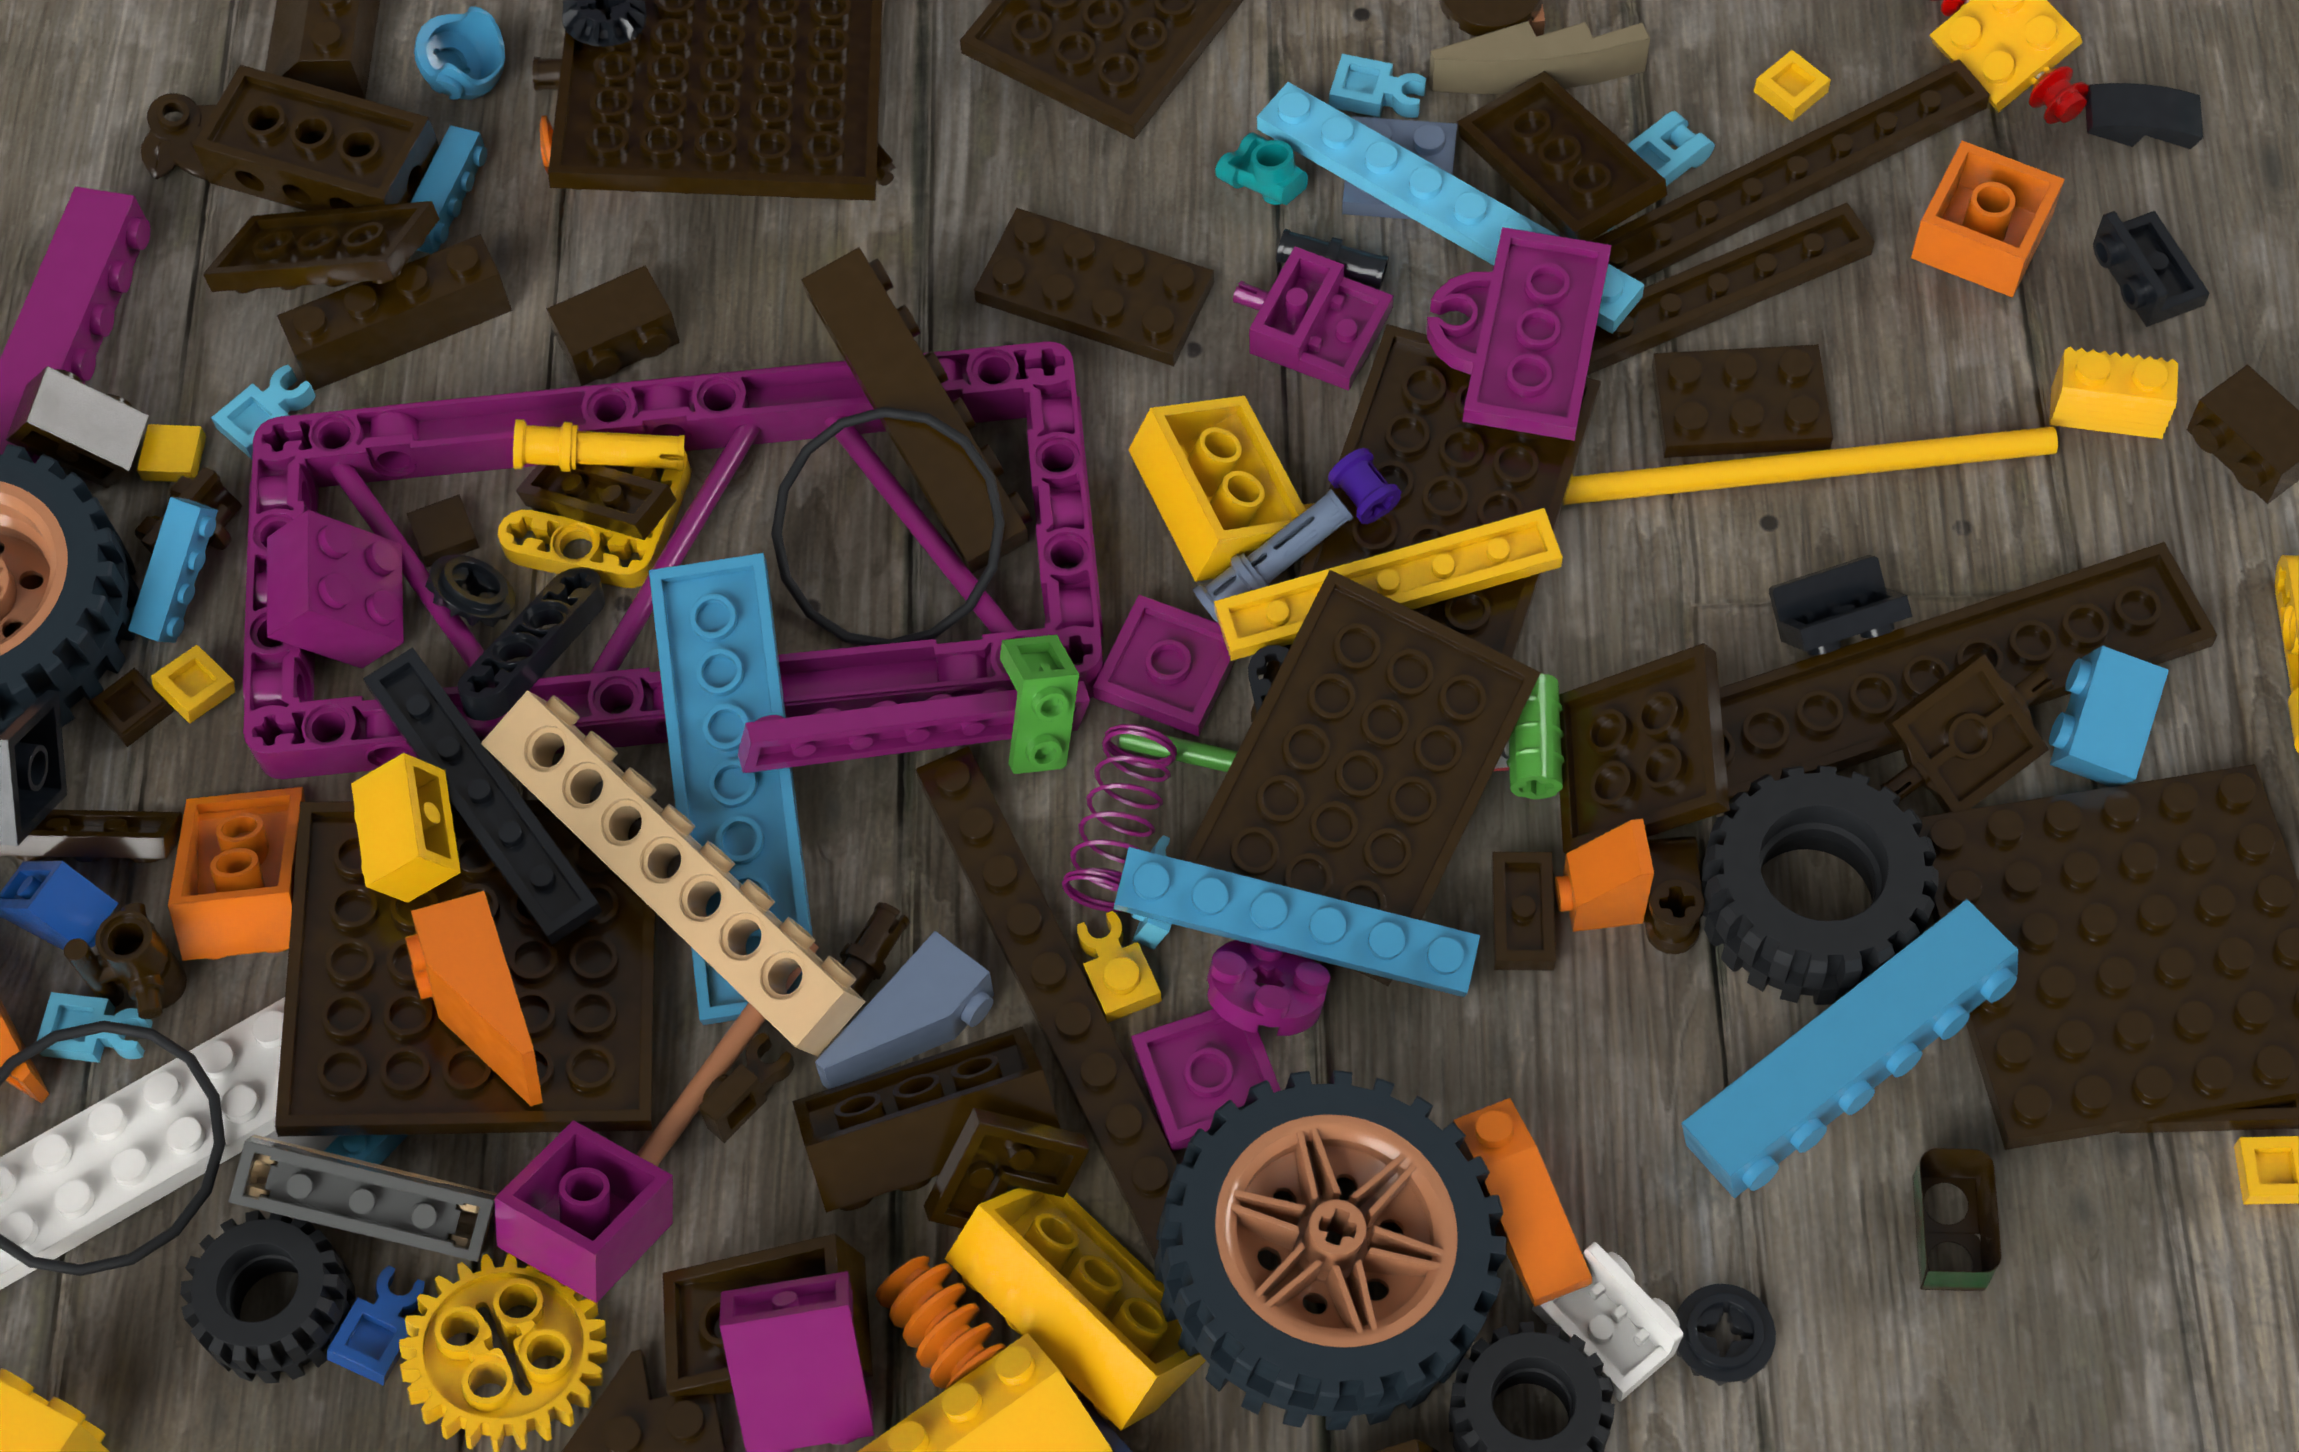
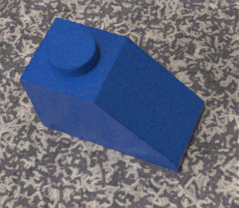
M23 861L0 892V917L64 950L65 945L70 940L76 938L83 939L92 948L95 946L96 933L100 924L110 916L119 903L64 861Z

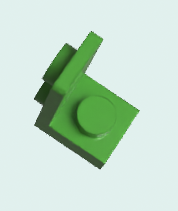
M1057 635L1002 640L1000 661L1018 692L1008 764L1014 774L1063 769L1067 765L1079 673Z

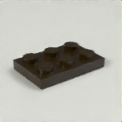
M1819 344L1654 353L1652 371L1664 458L1824 450L1831 448L1833 433Z

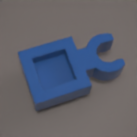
M391 1266L384 1268L377 1278L375 1304L357 1297L327 1350V1360L383 1386L401 1355L399 1340L411 1337L407 1334L405 1319L402 1316L409 1315L418 1308L417 1297L419 1294H424L425 1286L424 1281L417 1279L408 1294L402 1296L393 1294L389 1287L392 1285L395 1277V1268Z

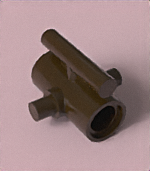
M142 903L127 904L122 907L121 911L110 915L100 924L95 940V945L100 955L96 956L89 945L80 938L70 940L64 947L65 957L97 997L108 998L115 1007L118 1006L124 999V992L118 985L122 983L127 989L129 997L136 1001L138 1016L141 1019L159 1017L163 1013L162 1009L173 1005L182 997L186 989L187 976L183 967L156 931L154 924L147 919L146 908Z

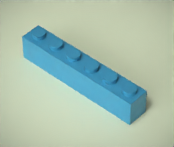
M1966 899L1684 1120L1682 1128L1686 1146L1733 1198H1736L1747 1188L1755 1191L1763 1187L1775 1176L1779 1169L1778 1164L1795 1150L1803 1153L1815 1146L1827 1131L1826 1126L1843 1112L1847 1115H1852L1862 1109L1873 1097L1876 1086L1891 1074L1894 1077H1900L1910 1071L1921 1059L1924 1048L1938 1037L1942 1040H1947L1958 1033L1970 1018L1969 1013L1986 999L1993 1003L2005 996L2017 981L2018 949Z

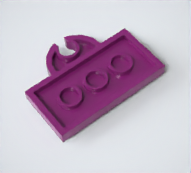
M1502 227L1493 272L1465 273L1451 278L1435 292L1431 298L1430 312L1442 315L1450 311H1458L1469 318L1464 324L1451 325L1439 317H1427L1426 325L1427 339L1436 356L1451 368L1471 375L1464 406L1463 422L1575 440L1612 245Z

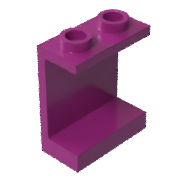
M848 1271L721 1292L719 1326L746 1452H791L796 1448L827 1443L843 1445L851 1443L858 1438L874 1436L873 1397L871 1390H866L853 1323L852 1288Z

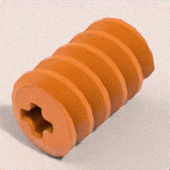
M920 1256L906 1262L889 1275L879 1286L875 1296L882 1307L891 1308L889 1317L894 1326L904 1328L902 1336L909 1347L918 1348L916 1357L920 1365L925 1368H932L929 1376L934 1386L942 1389L945 1388L946 1390L1005 1349L1006 1346L1004 1343H998L988 1348L982 1345L993 1333V1327L990 1323H983L974 1328L970 1327L969 1324L980 1312V1308L976 1303H969L957 1308L955 1304L966 1293V1287L963 1283H955L946 1288L942 1286L953 1272L949 1263H942L930 1268L928 1265L930 1257Z

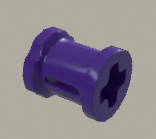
M1360 448L1346 455L1332 468L1328 475L1331 485L1334 488H1342L1356 506V517L1362 524L1373 523L1386 515L1401 499L1399 487L1396 484H1388L1373 465L1374 456L1368 448Z

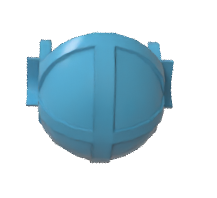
M471 6L464 14H446L429 19L420 28L416 37L414 57L419 71L432 90L449 96L448 99L472 100L490 92L499 81L505 64V46L501 31L494 17L482 8Z

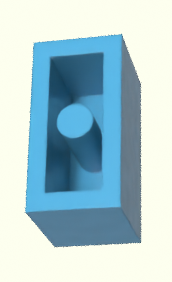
M2105 646L2097 648L2082 657V659H2076L2066 680L2065 689L2071 692L2066 713L2061 712L2058 715L2050 732L2049 745L2055 748L2049 765L2109 787L2125 785L2136 780L2169 670Z

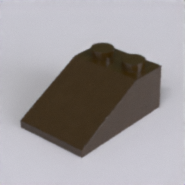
M834 1233L662 1273L667 1393L671 1396L733 1393L719 1326L722 1291L845 1271L849 1273L852 1288L853 1323L864 1378L873 1376L865 1257Z

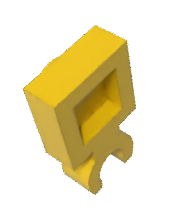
M1113 911L1106 913L1110 933L1104 938L1092 937L1084 922L1077 924L1078 941L1081 949L1087 955L1096 958L1083 963L1084 974L1107 1023L1162 1002L1161 991L1139 942L1121 947L1123 943L1122 923L1118 915Z

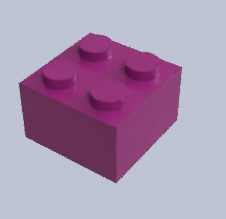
M306 510L267 537V637L361 669L404 643L402 544L311 510Z
M573 1120L494 1198L497 1247L597 1303L673 1224V1175Z

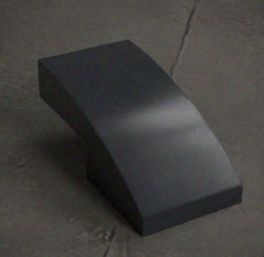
M2103 83L2090 84L2088 86V93L2085 96L2087 100L2085 110L2088 134L2131 147L2137 144L2144 136L2187 149H2192L2203 139L2201 101L2198 94L2148 84Z

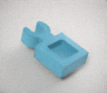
M1342 54L1329 93V105L1335 109L1379 118L1383 106L1392 107L1402 117L1417 118L1419 115L1420 99L1410 98L1405 95L1415 94L1424 96L1426 92V78L1416 73H1407L1394 77L1392 76V63Z
M285 365L274 372L270 379V386L262 392L252 383L213 415L211 419L218 431L252 459L253 438L258 427L268 419L289 416V411L301 410L312 403L316 395L307 380L296 389L287 390L297 381L293 369L289 365Z
M51 992L37 1041L52 1031L99 1021H110L151 1028L153 1022L151 1019H141L136 1008L124 1009L114 1015L115 1006L108 998ZM102 1032L56 1042L40 1052V1054L44 1057L100 1063L104 1047L114 1048L121 1057L126 1059L142 1058L145 1050L137 1041L125 1040V1035Z

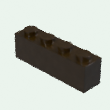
M480 234L405 264L401 274L389 282L375 284L372 281H362L281 313L277 317L303 376L311 384L314 391L511 312L512 309L499 272Z

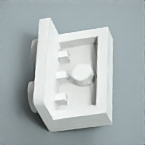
M1594 1242L1583 1253L1592 1276V1284L1534 1307L1533 1305L1532 1310L1546 1325L1551 1324L1561 1327L1560 1339L1569 1342L1575 1334L1585 1341L1583 1353L1587 1357L1597 1353L1604 1363L1601 1376L1602 1378L1610 1377L1614 1390L1613 1395L1621 1402L1675 1355L1683 1337V1332L1679 1328V1320L1672 1309L1659 1298L1651 1299L1637 1285L1629 1265L1616 1253L1609 1252L1607 1254L1598 1243Z

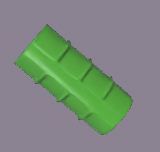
M1540 673L1508 740L1509 759L1506 763L1509 767L1510 790L1518 797L1545 799L1555 796L1563 788L1562 764L1565 761L1561 753V738L1564 735L1560 727V713L1563 709L1559 700L1558 679L1549 674Z

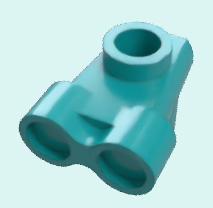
M1254 132L1244 137L1235 152L1225 153L1219 159L1215 169V175L1218 179L1236 189L1244 186L1260 193L1264 201L1272 205H1288L1306 189L1308 184V175L1295 165L1293 149L1289 144L1280 140L1269 141Z

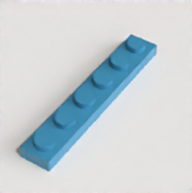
M1132 847L1128 848L1113 908L1460 997H1465L1468 993L1480 935Z

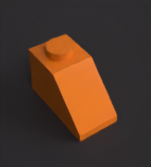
M1643 819L1630 820L1566 853L1563 876H1555L1554 885L1559 912L1569 911L1572 932L1643 924L1654 876Z

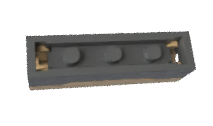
M253 1135L244 1142L228 1202L478 1262L493 1213L494 1198L498 1193Z

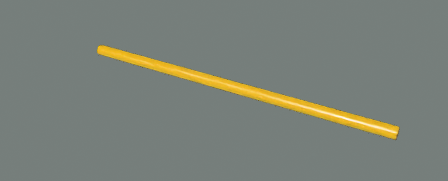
M2051 426L1572 476L1563 505L2051 455L2057 453L2058 437L2055 427ZM1314 503L1303 504V505H1304L1305 509L1307 510V509H1308L1309 507H1311Z

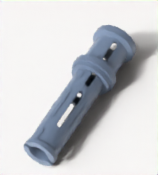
M1330 489L1325 496L1284 526L1283 529L1248 556L1245 553L1241 555L1236 554L1230 559L1232 565L1206 586L1198 584L1193 588V592L1218 623L1214 601L1270 586L1269 583L1354 517L1335 492Z

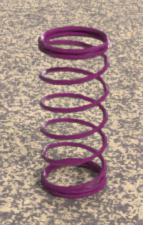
M1135 724L1116 725L1110 727L1105 732L1102 750L1108 759L1099 762L1094 769L1095 779L1100 786L1092 789L1086 796L1087 806L1092 814L1084 817L1078 824L1079 834L1085 842L1076 845L1070 852L1071 862L1077 870L1068 872L1063 877L1064 881L1062 882L1064 892L1071 899L1086 907L1105 912L1122 911L1113 909L1115 902L1085 895L1073 888L1069 882L1076 879L1089 880L1100 887L1118 892L1122 872L1095 867L1082 869L1076 862V853L1080 848L1089 846L1102 856L1125 864L1126 858L1110 854L1096 845L1104 844L1127 849L1129 847L1141 849L1117 840H1089L1084 834V825L1088 820L1096 817L1100 822L1113 830L1131 836L1148 837L1156 831L1153 824L1148 820L1134 814L1119 811L1096 812L1092 806L1093 796L1096 792L1104 790L1118 801L1142 809H1157L1163 805V800L1157 793L1142 786L1127 783L1103 784L1100 779V770L1105 764L1111 762L1119 770L1130 776L1146 781L1162 782L1171 777L1170 771L1166 766L1171 765L1176 760L1177 755L1176 746L1167 736L1154 729ZM1118 734H1132L1145 737L1165 747L1170 752V755L1165 758L1136 756L1116 746L1111 741V738ZM1121 760L1143 768H1159L1165 772V776L1153 777L1143 775L1126 768L1117 761ZM1123 788L1140 791L1154 797L1158 803H1138L1126 799L1110 789ZM1103 816L1132 819L1145 824L1150 828V831L1128 830L1104 819Z

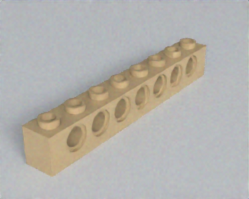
M527 690L481 744L793 1046L818 1057L866 1002L851 988V985L857 980L855 976L831 956H828L824 961L821 960L810 949L811 945L816 941L813 936L790 917H787L782 923L769 910L775 901L762 888L750 879H747L742 885L729 872L735 863L723 851L709 841L702 847L690 835L695 825L685 815L670 804L662 809L651 798L656 792V788L647 779L631 767L624 773L612 761L618 753L609 743L593 731H590L585 736L574 725L580 717L572 708L555 695H552L548 701H545ZM564 745L565 749L561 760L557 764L552 765L555 752ZM603 781L600 796L590 803V795L596 784ZM641 817L642 825L640 831L634 838L629 840L628 832L630 826L636 819ZM681 854V864L678 871L668 878L667 868L670 861L675 856ZM720 891L721 902L718 909L713 914L707 916L706 906L708 900L713 894ZM760 929L761 942L754 952L747 955L746 942L754 931ZM801 967L802 980L799 987L792 993L787 994L786 981L793 970Z

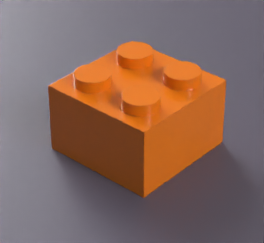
M1962 140L1921 219L1911 259L2013 298L2053 217L2065 179Z

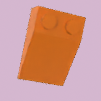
M303 787L186 799L168 900V909L182 961L205 958L215 960L226 956L260 952L278 953L289 949L300 802H305Z
M485 892L473 893L411 911L416 934L405 937L420 999L433 997L438 1018L530 1106L543 1103L534 1048Z

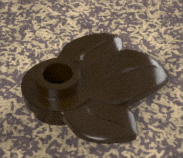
M178 93L162 95L152 102L147 112L150 131L141 144V157L146 169L155 179L164 177L178 166L192 176L209 181L195 152L193 143L216 105H197L191 98ZM171 112L183 114L180 120L174 122L164 118L166 114Z

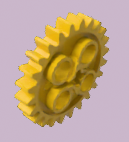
M509 1253L505 1259L504 1266L495 1268L490 1256L483 1254L481 1271L475 1273L463 1262L458 1263L459 1280L454 1284L438 1275L435 1278L438 1298L425 1294L418 1295V1308L423 1316H406V1331L411 1337L399 1340L401 1357L407 1359V1361L400 1364L403 1382L412 1383L407 1388L411 1405L424 1403L421 1408L423 1422L427 1425L443 1417L441 1428L443 1438L446 1440L454 1436L461 1428L464 1429L468 1449H473L482 1435L490 1436L493 1452L500 1451L505 1436H514L520 1450H525L528 1443V1432L536 1430L547 1442L552 1440L550 1422L554 1419H557L566 1426H573L574 1414L571 1404L589 1408L592 1405L591 1391L587 1386H602L603 1371L597 1364L607 1362L608 1360L607 1344L600 1342L606 1338L605 1320L594 1319L598 1315V1302L595 1303L588 1298L581 1300L583 1295L567 1286H563L562 1283L543 1274L529 1264L526 1268L517 1267L516 1257ZM518 1305L534 1309L529 1315L521 1318H512L505 1315L506 1311ZM480 1307H485L489 1310L505 1350L509 1354L515 1353L516 1369L520 1378H522L521 1380L532 1391L529 1395H522L517 1388L503 1351L500 1348H493L491 1329L487 1321L485 1322L482 1315L477 1311ZM459 1333H470L476 1336L472 1342L463 1346H454L447 1343L449 1338ZM546 1355L555 1356L562 1360L558 1365L550 1369H539L532 1365L539 1357ZM489 1383L498 1384L504 1388L499 1394L489 1398L479 1397L474 1394L475 1390L480 1386Z

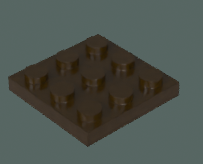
M1705 643L1559 694L1560 704L1563 709L1560 713V727L1564 735L1561 738V753L1565 761L1562 764L1563 788L1559 791L1562 844L1565 854L1630 820L1643 819L1646 835L1649 837L1730 810L1716 652Z

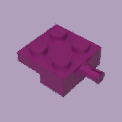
M1294 246L1269 292L1240 281L1235 289L1233 302L1259 311L1249 328L1250 354L1349 391L1393 309L1394 295L1345 278L1344 264Z

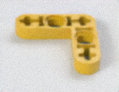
M684 449L683 471L665 469L660 480L661 483L668 484L677 500L645 540L563 516L534 510H518L511 512L503 518L498 527L497 535L505 556L511 563L522 567L556 574L574 568H589L599 574L603 584L622 588L642 586L649 574V570L653 568L667 544L690 482L691 467L686 451ZM634 467L632 475L658 482L655 468ZM527 531H533L535 538H526L523 545H517L515 537L524 538ZM585 539L592 543L591 550L584 557L570 559L563 555V549L573 540ZM545 544H550L549 552H547ZM605 546H608L610 554L605 553ZM632 553L639 554L640 560H632L628 567H622L620 559L628 560Z

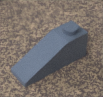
M934 931L815 1061L822 1085L827 1089H831L862 1079L956 1039L967 1025L970 1027L978 1025L988 1014L993 1004L994 992L990 972L938 932Z

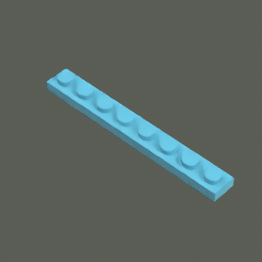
M1290 82L1284 85L1257 116V130L1275 140L1286 142L1295 152L1493 266L1502 227L1559 236ZM1608 264L1597 325L1613 334L1643 297L1645 284Z

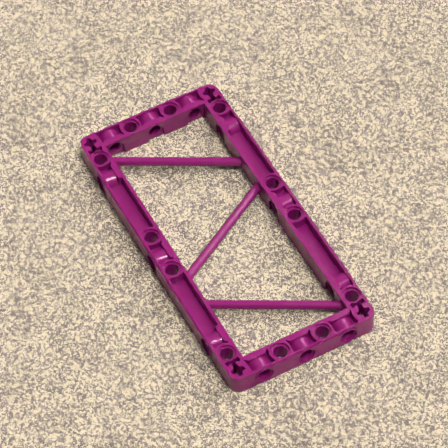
M1046 341L934 352L949 379L941 385L951 401L959 397L963 400L975 423L1027 418V436L1045 628L1018 631L985 590L973 609L975 614L991 632V634H982L981 640L937 644L936 639L779 654L786 718L812 715L826 708H837L841 711L869 708L873 704L882 701H893L901 704L925 701L939 694H949L953 697L981 694L988 689L996 687L1015 690L1010 677L1000 661L1002 640L1057 635L1073 664L1083 663L1081 665H1074L1079 673L1078 682L1084 681L1089 698L1093 696V685L1103 667L1101 637L1104 636L1080 396H1077L1073 358L1071 352L1064 345ZM844 360L395 404L382 407L280 416L268 419L258 427L254 434L252 478L249 488L243 667V734L247 746L263 772L274 779L373 771L402 753L417 758L376 699L364 700L363 696L314 700L315 653L286 643L273 647L279 641L267 637V537L306 510L318 513L319 487L340 485L374 534L402 544L403 576L468 668H470L485 652L460 616L450 618V610L447 607L437 606L433 603L434 593L425 587L429 576L428 570L366 483L514 468L513 441L516 419H525L527 425L561 427L564 422H573V425H578V431L667 436L685 435V451L724 448L651 569L653 570L681 565L752 445L814 439L838 419L874 410ZM1003 381L1002 383L989 384L990 382ZM721 408H728V409L723 410V411H717V410H719V409H721ZM619 418L616 421L608 422L612 419ZM880 419L841 430L834 437L966 601L978 580L861 435L887 432ZM525 464L524 467L537 466V465H534V464ZM1056 468L1067 469L1066 471L1062 472H1051L1052 469ZM1068 562L1078 564L1077 566L1069 569H1063L1058 567L1061 564ZM649 574L590 673L540 678L529 690L545 701H548L552 695L561 699L579 715L580 719L574 725L585 736L590 731H593L613 748L668 742L660 671L651 672L649 667L618 670L653 612ZM458 686L443 688L481 742L504 717L501 716L487 721L471 719L463 712ZM630 705V708L622 713L611 714L612 710L619 706ZM343 733L337 740L326 742L331 736ZM564 745L561 746V747L555 752V754H556V753H564V749H565Z

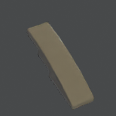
M1529 21L1431 50L1428 84L1432 92L1506 94L1544 71L1564 89L1597 84L1645 72L1650 37L1643 23L1593 37L1586 22L1536 37Z

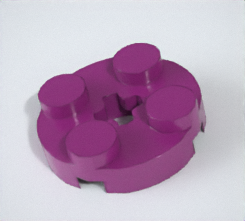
M1233 940L1222 945L1213 954L1206 979L1209 984L1207 997L1210 1005L1223 1019L1242 1030L1257 1033L1259 1025L1279 1027L1276 1036H1291L1309 1029L1319 1019L1330 974L1324 966L1316 963L1313 959ZM1256 983H1264L1268 985L1259 986Z

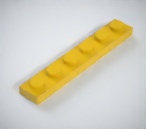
M1545 508L1220 599L1214 601V608L1230 659L1233 661L1254 655L1259 649L1266 646H1286L1292 644L1329 570L1347 577L1410 609H1416L1560 568L1563 557Z

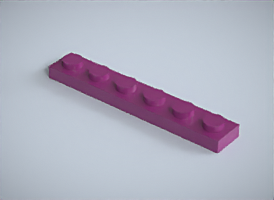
M1084 681L1078 682L1071 731H1078L1090 702ZM996 687L988 689L981 694L953 697L949 694H939L925 701L901 704L893 701H882L873 704L869 708L845 711L837 708H826L812 715L788 718L779 715H768L754 722L745 723L738 757L742 772L751 773L1012 739L1018 692L1016 689L1008 690L1007 688Z

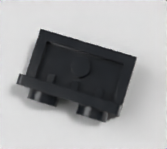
M2115 211L2102 216L2093 242L2096 259L2102 267L2109 269L2120 286L2125 304L2130 309L2136 310L2146 327L2205 306L2210 294L2155 211L2125 222L2121 221Z
M1866 555L1773 585L1769 589L1781 642L1805 652L1807 651L1808 655H1821L1833 652L1842 646L1840 640L1858 634L1862 638H1872L1888 634L1895 629V622L1913 617L1908 596L1885 587L1879 559L1873 555Z

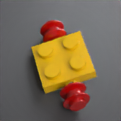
M1943 0L1941 12L1943 15L1951 17L1930 34V38L1933 44L1951 63L1958 59L1962 61L1990 94L1988 102L1998 113L2031 85L2034 86L2029 97V105L2032 108L2047 107L2044 114L2046 123L2054 124L2059 121L2067 123L2082 112L2087 103L2085 96L2088 93V85L2085 82H2077L2071 85L2070 81L2073 76V70L2069 66L2052 68L2083 42L2075 28L2047 0Z

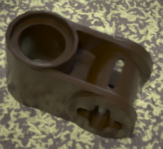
M1696 837L1647 839L1654 870L1644 917L1647 938L1657 950L1663 953L1680 954L1687 952L1695 945L1699 938V920L1704 911L1700 856Z

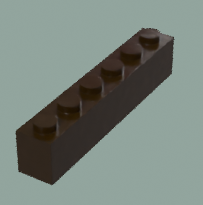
M858 247L802 278L801 281L809 301L873 409L890 407L930 413L967 436L995 475L1004 514L1005 527L999 558L1029 542L1025 524L1032 521L1029 511L1016 491L1007 495L998 481L997 477L1004 474L1001 464L988 444L981 448L976 444L969 430L976 427L972 415L960 397L951 401L941 385L949 380L935 353L930 351L924 355L916 343L914 337L921 334L907 306L904 304L896 309L886 291L892 289L893 284L878 258L868 262L861 248ZM886 417L880 418L881 423L967 568L973 574L987 566L994 518L985 479L960 444L926 423Z

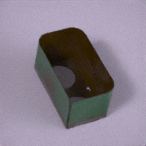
M1930 1149L1922 1155L1912 1176L1920 1289L1985 1291L2001 1262L1993 1160L1987 1153L1978 1149ZM1939 1183H1949L1963 1191L1968 1200V1211L1961 1221L1946 1225L1936 1222L1928 1215L1924 1207V1197L1932 1186ZM1952 1242L1959 1244L1968 1251L1972 1258V1272L1930 1271L1928 1265L1929 1254L1940 1243Z

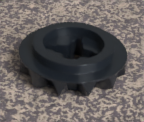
M642 0L563 1L562 23L565 30L574 39L588 45L605 47L626 43L637 37L646 25L645 1ZM599 9H606L610 13V19L607 20L605 14L602 15Z
M447 555L437 559L430 568L425 585L430 592L434 593V604L447 607L450 610V618L461 616L472 627L479 621L486 626L494 627L500 619L507 620L516 601L511 584L498 570L484 561L465 555Z
M1713 1284L1691 1293L1679 1307L1676 1316L1679 1320V1328L1683 1332V1337L1676 1353L1691 1368L1694 1376H1703L1713 1380L1718 1386L1727 1382L1741 1381L1746 1383L1752 1376L1766 1367L1775 1347V1325L1767 1307L1753 1293L1735 1285ZM1723 1312H1726L1727 1322L1730 1323V1332L1741 1336L1742 1341H1732L1725 1356L1720 1357V1350L1717 1349L1716 1339L1706 1336L1704 1332L1715 1331L1718 1322L1721 1321Z

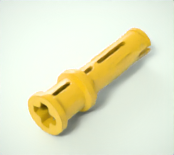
M516 419L513 441L514 469H523L525 464L560 466L562 472H571V469H577V464L677 469V471H683L685 435L667 436L578 431V425H573V422H564L561 427L527 425L525 419Z

